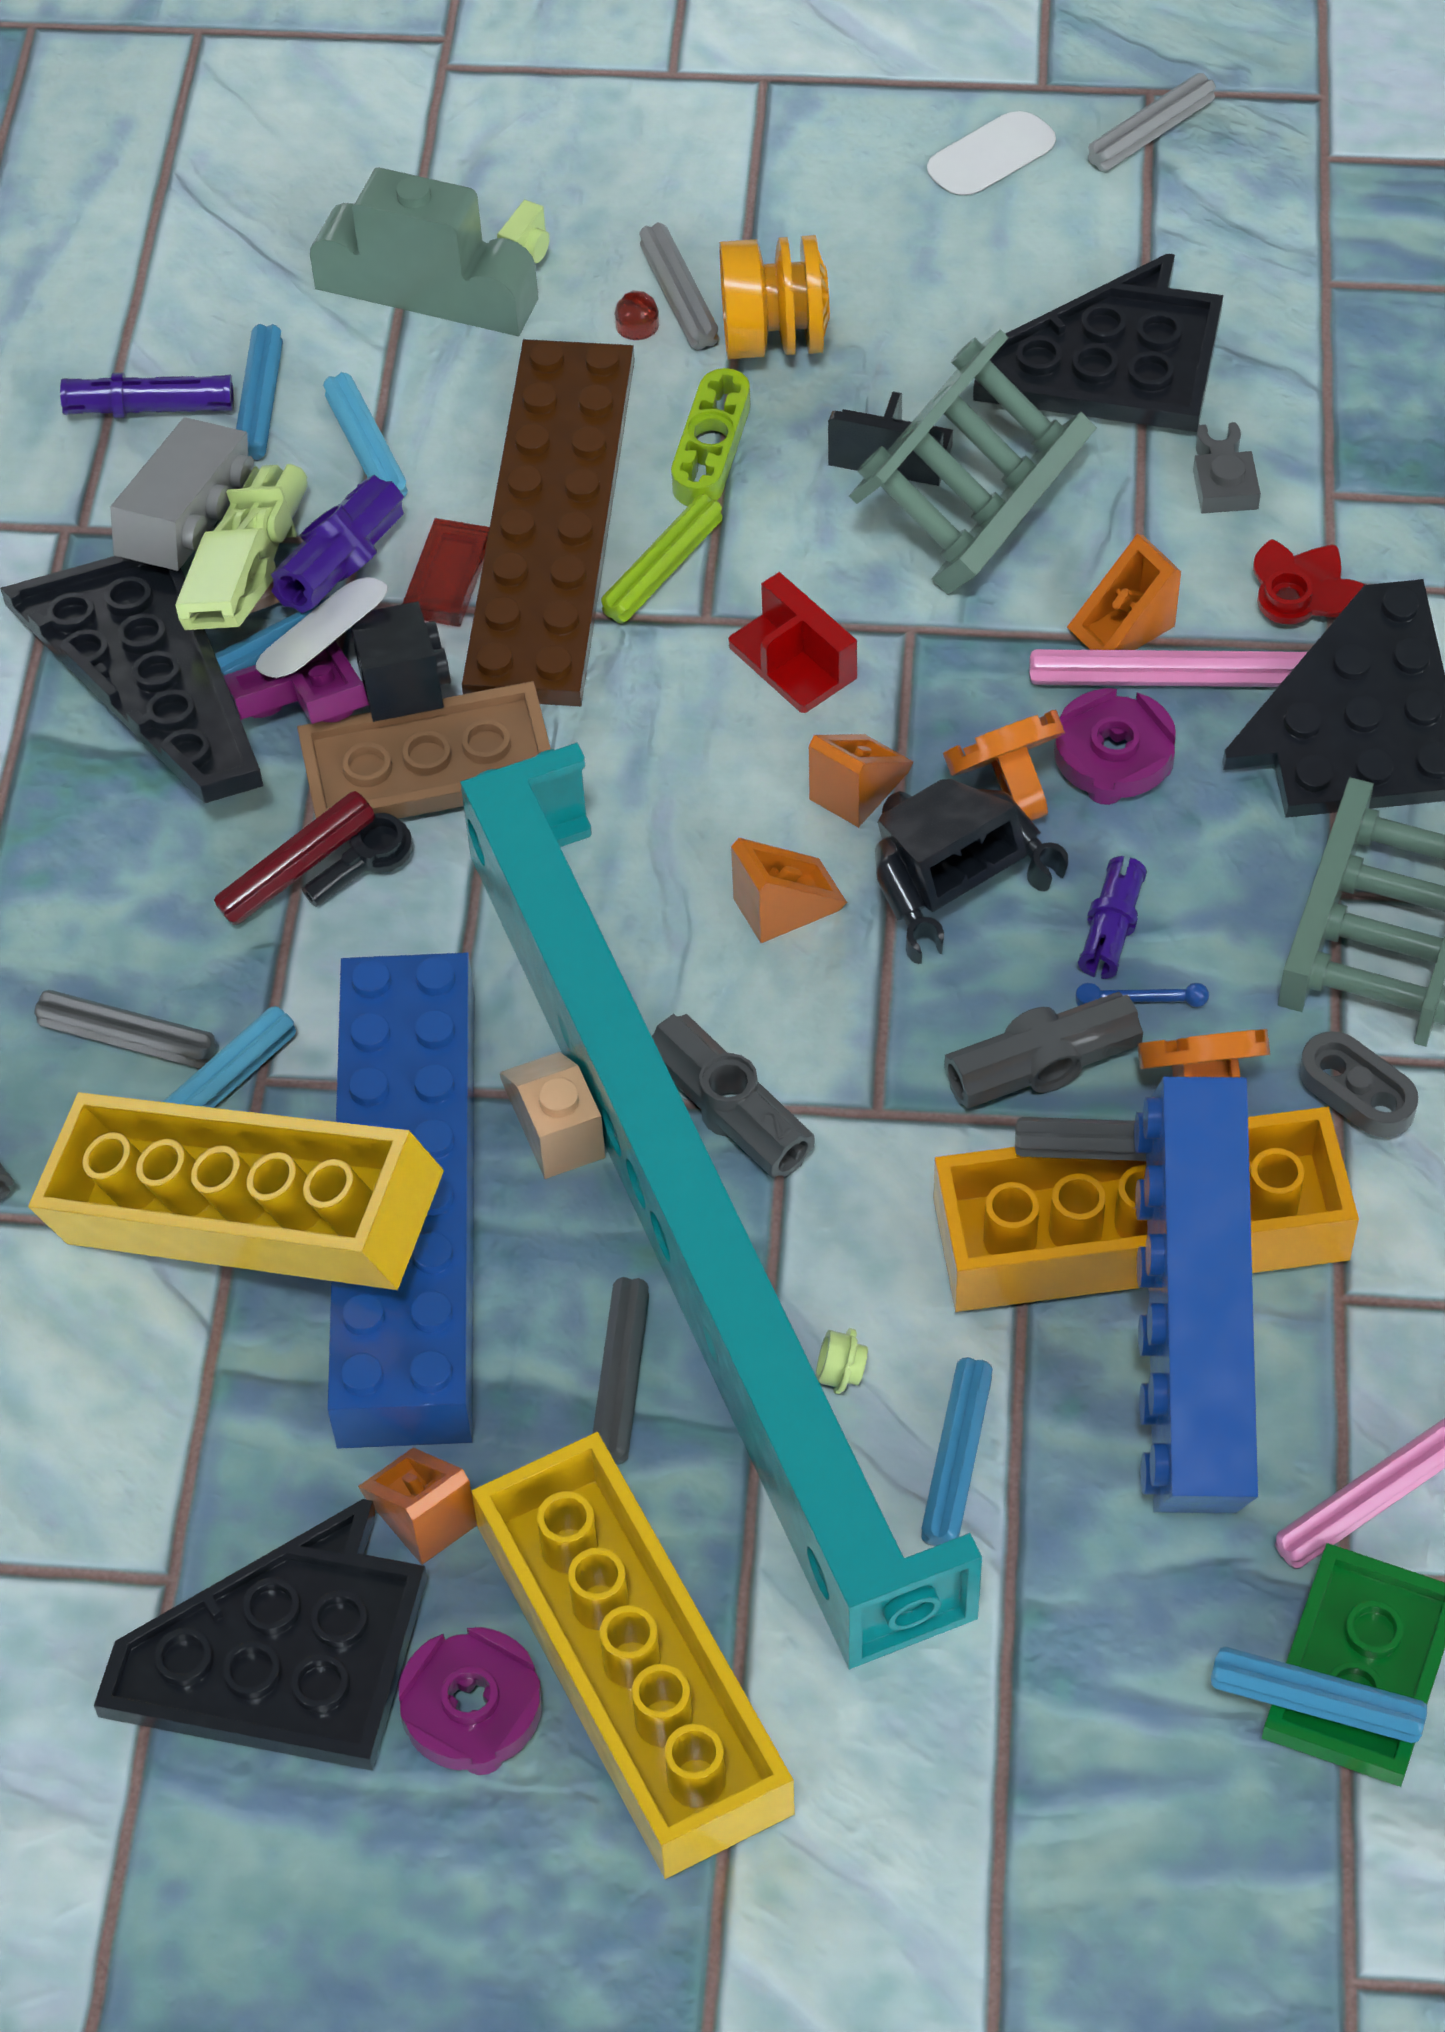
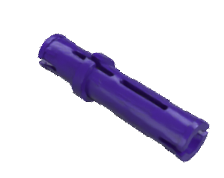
M112 373L111 378H62L60 383V400L63 415L113 413L114 418H126L127 413L233 411L234 390L231 374L202 377L138 378L126 377L124 373Z

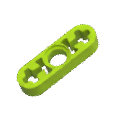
M729 368L713 370L707 373L699 383L671 467L673 495L677 501L685 506H689L697 496L706 494L712 500H719L724 491L750 411V383L747 377L737 370ZM723 394H728L724 404V411L717 409V401L722 399ZM706 431H718L723 433L726 438L719 443L706 444L700 442L697 436ZM698 464L706 466V475H702L699 482L694 480L698 472Z

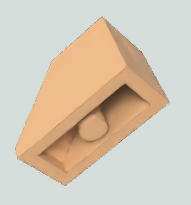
M557 1052L500 1072L502 1084L544 1179L605 1158L601 1114L576 1063L561 1052Z

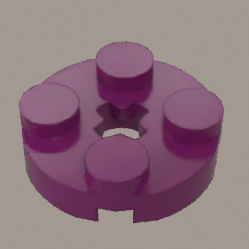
M1097 689L1075 698L1064 708L1060 715L1065 734L1055 738L1054 741L1056 764L1065 778L1079 789L1087 791L1089 798L1094 802L1110 805L1118 802L1121 798L1143 794L1156 787L1171 774L1175 757V725L1166 709L1151 697L1137 693L1135 700L1129 697L1117 696V689ZM1110 736L1115 742L1125 739L1128 743L1123 749H1110L1104 746V738Z
M484 1627L467 1628L468 1634L454 1635L445 1639L443 1633L428 1640L415 1651L401 1674L399 1701L403 1728L409 1736L412 1745L430 1761L453 1770H468L476 1775H487L496 1771L503 1761L516 1755L529 1742L536 1731L542 1713L540 1680L535 1672L534 1664L524 1647L500 1631ZM476 1685L485 1688L483 1700L486 1704L481 1709L470 1712L458 1710V1701L453 1697V1694L458 1689L469 1693Z

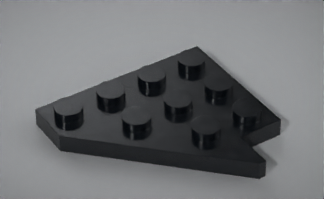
M1165 254L1005 333L1009 338L992 356L990 361L1038 410L1072 415L1082 412L1086 417L1197 432L1222 312L1223 295L1170 288L1175 254ZM975 379L973 401L999 404Z
M1424 579L1364 585L1225 749L1222 760L1223 770L1275 765L1285 818L1338 812L1349 777L1374 783L1370 809L1445 801V672Z
M362 1499L116 1640L93 1705L97 1716L114 1721L373 1771L427 1582L426 1568L424 1565L364 1554L376 1512L372 1500Z

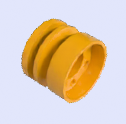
M816 235L801 236L800 262H791L788 237L778 238L775 263L772 264L763 263L757 239L719 242L722 308L727 359L764 357L767 349L768 331H779L785 355H795V329H805L808 354L823 353L824 336L830 319L827 269L818 250Z

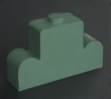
M380 167L375 168L355 204L342 203L332 209L310 248L315 289L518 337L539 299L536 266L533 256L518 242L506 238H496L490 240L489 243L482 240L478 196L475 190Z

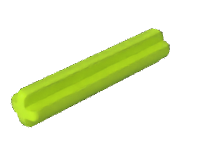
M706 494L697 496L601 597L602 612L605 616L612 618L617 623L628 621L722 521L721 504L717 500H712Z

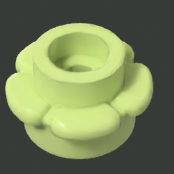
M849 1328L846 1334L828 1330L819 1352L816 1377L820 1384L834 1387L833 1392L835 1394H840L844 1391L848 1383L858 1386L864 1373L868 1347L857 1344V1332L852 1328Z

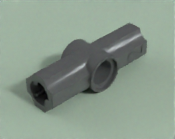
M1118 991L1058 1014L1050 1007L1030 1009L1012 1020L1007 1026L1005 1033L946 1054L944 1068L948 1075L950 1088L959 1105L963 1104L969 1109L1029 1086L1039 1093L1058 1090L1072 1082L1080 1074L1083 1066L1137 1047V1043H1142L1143 1030L1139 1022L1138 1011L1128 994L1122 995Z
M672 1014L657 1025L652 1038L675 1085L701 1109L702 1121L709 1130L717 1135L730 1137L772 1178L778 1175L786 1177L802 1165L807 1154L814 1148V1134L758 1082L756 1068L750 1060L742 1055L726 1052L688 1014L682 1016ZM726 1093L738 1094L732 1097L720 1096Z

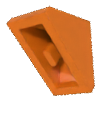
M1137 533L1067 628L1090 650H1136L1175 627L1181 571L1144 535Z
M866 734L814 735L809 744V800L859 828L909 773L914 761Z
M738 838L731 846L733 899L760 943L836 913L847 903L819 858L743 838Z
M414 1447L358 1486L366 1500L373 1501L377 1513L421 1565L477 1526L470 1481L464 1470Z

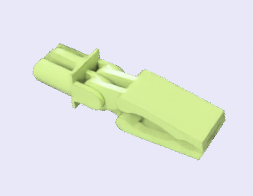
M287 464L284 470L278 465H263L260 469L255 466L242 489H228L226 491L230 506L214 531L204 533L175 604L179 621L184 630L240 627L273 581L271 573L276 569L274 557L279 543H282L287 537L297 536L292 517L307 489V475L302 468L292 464Z

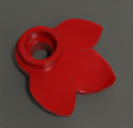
M1271 539L1259 549L1253 562V572L1261 584L1257 598L1258 607L1264 616L1280 624L1301 623L1312 615L1338 617L1365 584L1351 579H1341L1340 553L1338 547L1333 544L1311 549L1293 556V553L1280 542Z

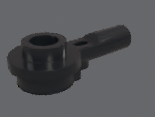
M375 813L374 821L349 839L351 848L342 854V858L301 887L309 902L317 907L366 870L381 873L392 871L402 866L410 857L413 849L411 832L406 824L391 814Z

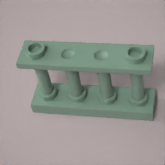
M1001 329L982 344L976 337L973 338L956 354L951 363L957 370L888 451L883 446L879 447L860 466L857 472L864 479L849 495L858 504L881 486L943 548L940 555L946 561L931 579L947 595L980 572L1097 429L1082 412L1063 425L1056 419L1050 422L990 361L992 356L1009 338ZM974 378L1034 438L1031 444L1037 451L1031 459L1026 455L1020 458L959 396ZM943 414L1004 474L1001 480L1007 485V488L1000 496L996 492L990 495L928 433ZM912 450L974 511L971 518L977 524L970 532L966 529L959 532L897 470Z
M1349 777L1283 970L1278 1006L1303 1012L1310 989L1322 991L1323 986L1421 1012L1414 1044L1427 1047L1433 1024L1437 1023L1445 1026V936L1440 938L1347 912L1348 906L1339 904L1343 892L1354 894L1356 889L1445 912V886L1363 864L1364 858L1355 856L1359 844L1370 847L1373 841L1445 860V835L1380 818V811L1369 808L1374 783ZM1343 937L1435 962L1436 965L1429 987L1332 962L1331 954L1323 953L1326 940L1338 942L1339 938Z

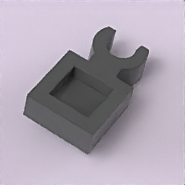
M1236 422L1228 424L1227 439L1225 440L1212 439L1208 435L1206 424L1198 426L1196 438V452L1198 455L1194 457L1193 474L1201 514L1259 509L1261 493L1252 451L1239 452L1241 430Z

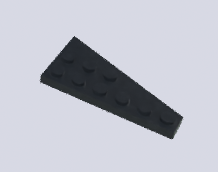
M112 556L1 587L5 605L204 804L263 787L260 768L205 629L184 630L179 621L175 604L185 581L181 568L176 571L119 556Z

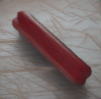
M356 791L350 792L218 893L214 899L217 908L228 922L233 925H239L372 823L376 817L372 807L361 794Z

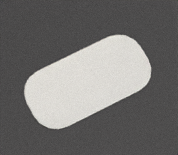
M1023 111L1009 112L934 154L927 164L928 174L937 184L950 193L971 195L984 190L1046 154L1054 147L1056 142L1055 132L1042 119L1032 113Z
M370 577L360 578L346 584L269 646L257 660L256 669L261 674L274 678L286 676L297 671L375 608L384 599L388 591L387 584Z

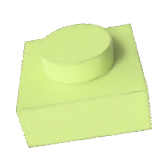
M524 199L498 232L497 238H506L518 242L529 251L535 263H539L547 252L549 233L545 229L544 207Z

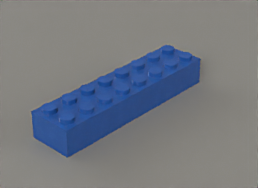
M468 952L341 958L336 1122L409 1130L442 1167L444 1172L398 1290L331 1281L327 1410L337 1449L473 1443L475 995Z

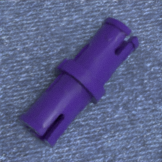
M1124 856L1113 857L1109 860L1100 897L1091 902L1087 915L1088 923L1091 926L1083 952L1080 953L1078 960L1079 968L1091 977L1096 976L1100 960L1105 962L1101 979L1112 978L1117 974L1118 962L1126 936H1129L1135 930L1138 920L1135 906L1142 883L1145 881L1147 874L1146 867L1135 858L1130 857L1125 875L1121 874Z

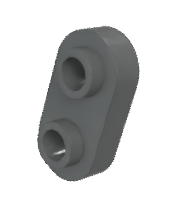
M1323 1032L1315 1035L1306 1043L1300 1063V1077L1309 1091L1368 1134L1377 1137H1392L1405 1132L1411 1126L1418 1105V1091L1414 1083L1406 1075L1358 1040L1345 1033ZM1334 1069L1340 1072L1341 1075L1330 1076L1323 1070ZM1384 1106L1390 1109L1392 1112H1382L1376 1110L1374 1107Z

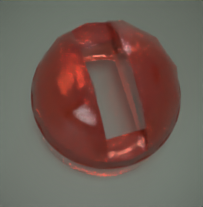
M632 290L624 294L623 298L617 302L614 312L615 327L622 337L630 340H643L657 332L659 328V310L653 297L644 291Z

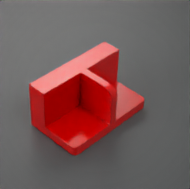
M780 571L762 582V615L731 634L728 638L729 648L799 712L807 713L857 679V639Z

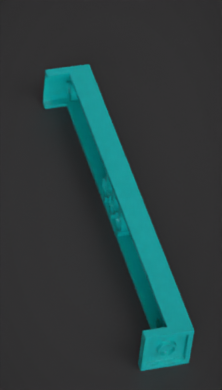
M578 742L556 750L543 751L535 757L499 769L483 771L475 777L460 781L470 857L562 1054L576 1063L581 1070L601 1114L604 1145L848 1669L850 1670L977 1620L982 1555L971 1533L909 1557H903L560 848L589 838L592 834L591 824L586 816L582 770L585 768V757Z

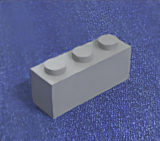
M184 417L110 506L113 555L178 571L192 552L197 551L204 533L210 531L217 520L223 519L230 506L226 491L228 489H242L254 467L253 457L248 456L247 432Z

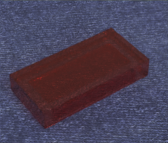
M434 518L402 604L419 601L424 621H436L439 624L460 627L483 566L490 527Z

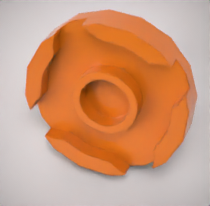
M1055 709L1045 713L1040 718L1037 714L976 737L975 744L963 748L965 756L960 745L943 752L951 776L961 775L991 764L1001 791L1007 792L1030 820L1034 821L1048 815V806L1028 750L1065 734V731Z
M1267 1029L1190 1036L1170 1041L1157 1040L1137 1043L1140 1069L1172 1066L1173 1077H1240L1238 1059L1270 1055Z

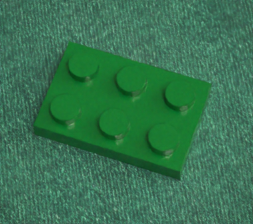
M1326 1543L1286 1663L1422 1700L1428 1704L1445 1650V1582ZM1271 1705L1262 1733V1739L1399 1787L1402 1786L1415 1743L1398 1740L1276 1705Z

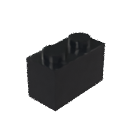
M419 601L371 610L351 627L358 669L365 688L373 722L444 708L440 685L451 683L447 657L444 648H441L436 621L425 623Z

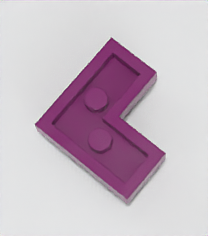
M333 641L306 665L286 676L268 677L261 674L256 669V665L223 675L241 720L248 717H268L279 712L284 705L298 701L311 724L320 721L337 722L349 717L354 710L369 705L362 681L336 641Z

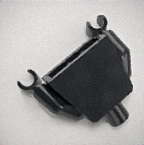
M941 779L914 796L901 791L890 795L883 804L882 814L877 822L882 838L875 848L877 881L896 919H904L908 926L906 953L911 961L917 964L922 963V952L916 941L917 939L929 938L935 942L940 954L943 951V927L937 920L923 916L921 910L924 907L931 912L938 910L1025 858L1027 855L1031 858L1027 870V879L1034 888L1040 891H1047L1052 882V875L1047 867L1053 869L1056 875L1063 878L1068 866V853L1065 848L1052 842L1042 844L1037 838L1041 834L1039 829L1007 792L1001 790L975 789L953 779Z

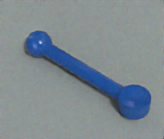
M1197 982L1190 984L1186 989L1100 990L1093 983H1084L1076 990V1004L1078 1006L1118 991L1122 995L1128 994L1132 1002L1186 1001L1192 1007H1201L1209 999L1207 987Z

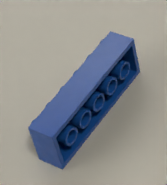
M1163 1076L1153 1095L1145 1097L1143 1112H1136L1134 1122L1136 1153H1146L1144 1179H1138L1136 1183L1137 1220H1147L1148 1224L1146 1247H1139L1137 1252L1138 1287L1149 1288L1147 1315L1139 1316L1138 1348L1140 1356H1150L1149 1383H1141L1139 1413L1141 1425H1152L1150 1452H1143L1141 1457V1489L1143 1494L1153 1495V1512L1237 1513L1258 1497L1247 1078Z

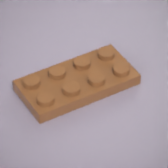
M534 681L443 698L444 708L392 719L373 722L371 713L368 712L349 716L337 722L321 721L314 724L297 726L315 818L319 817L353 791L358 792L367 800L374 813L391 814L397 819L462 807L463 799L460 781L475 777L483 771L499 769L535 757L543 751L551 750Z

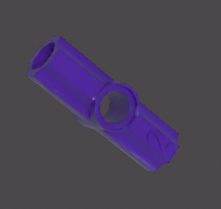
M375 475L365 479L340 504L323 513L300 534L303 542L271 573L274 584L271 591L284 607H292L300 613L314 608L338 582L350 577L374 557L377 549L373 545L404 514L402 509L404 496L392 481L381 480Z

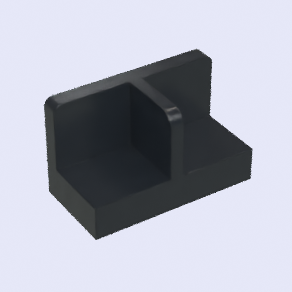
M892 392L884 417L842 409V412L832 411L828 420V465L857 471L879 447L883 446L888 451L912 423L902 420V393ZM933 426L928 433L950 454L953 445V429ZM913 450L897 468L909 481L935 486L940 485L941 478Z

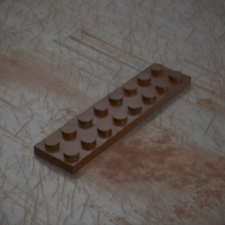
M523 339L462 679L463 694L534 681L539 704L582 706L634 369V345Z

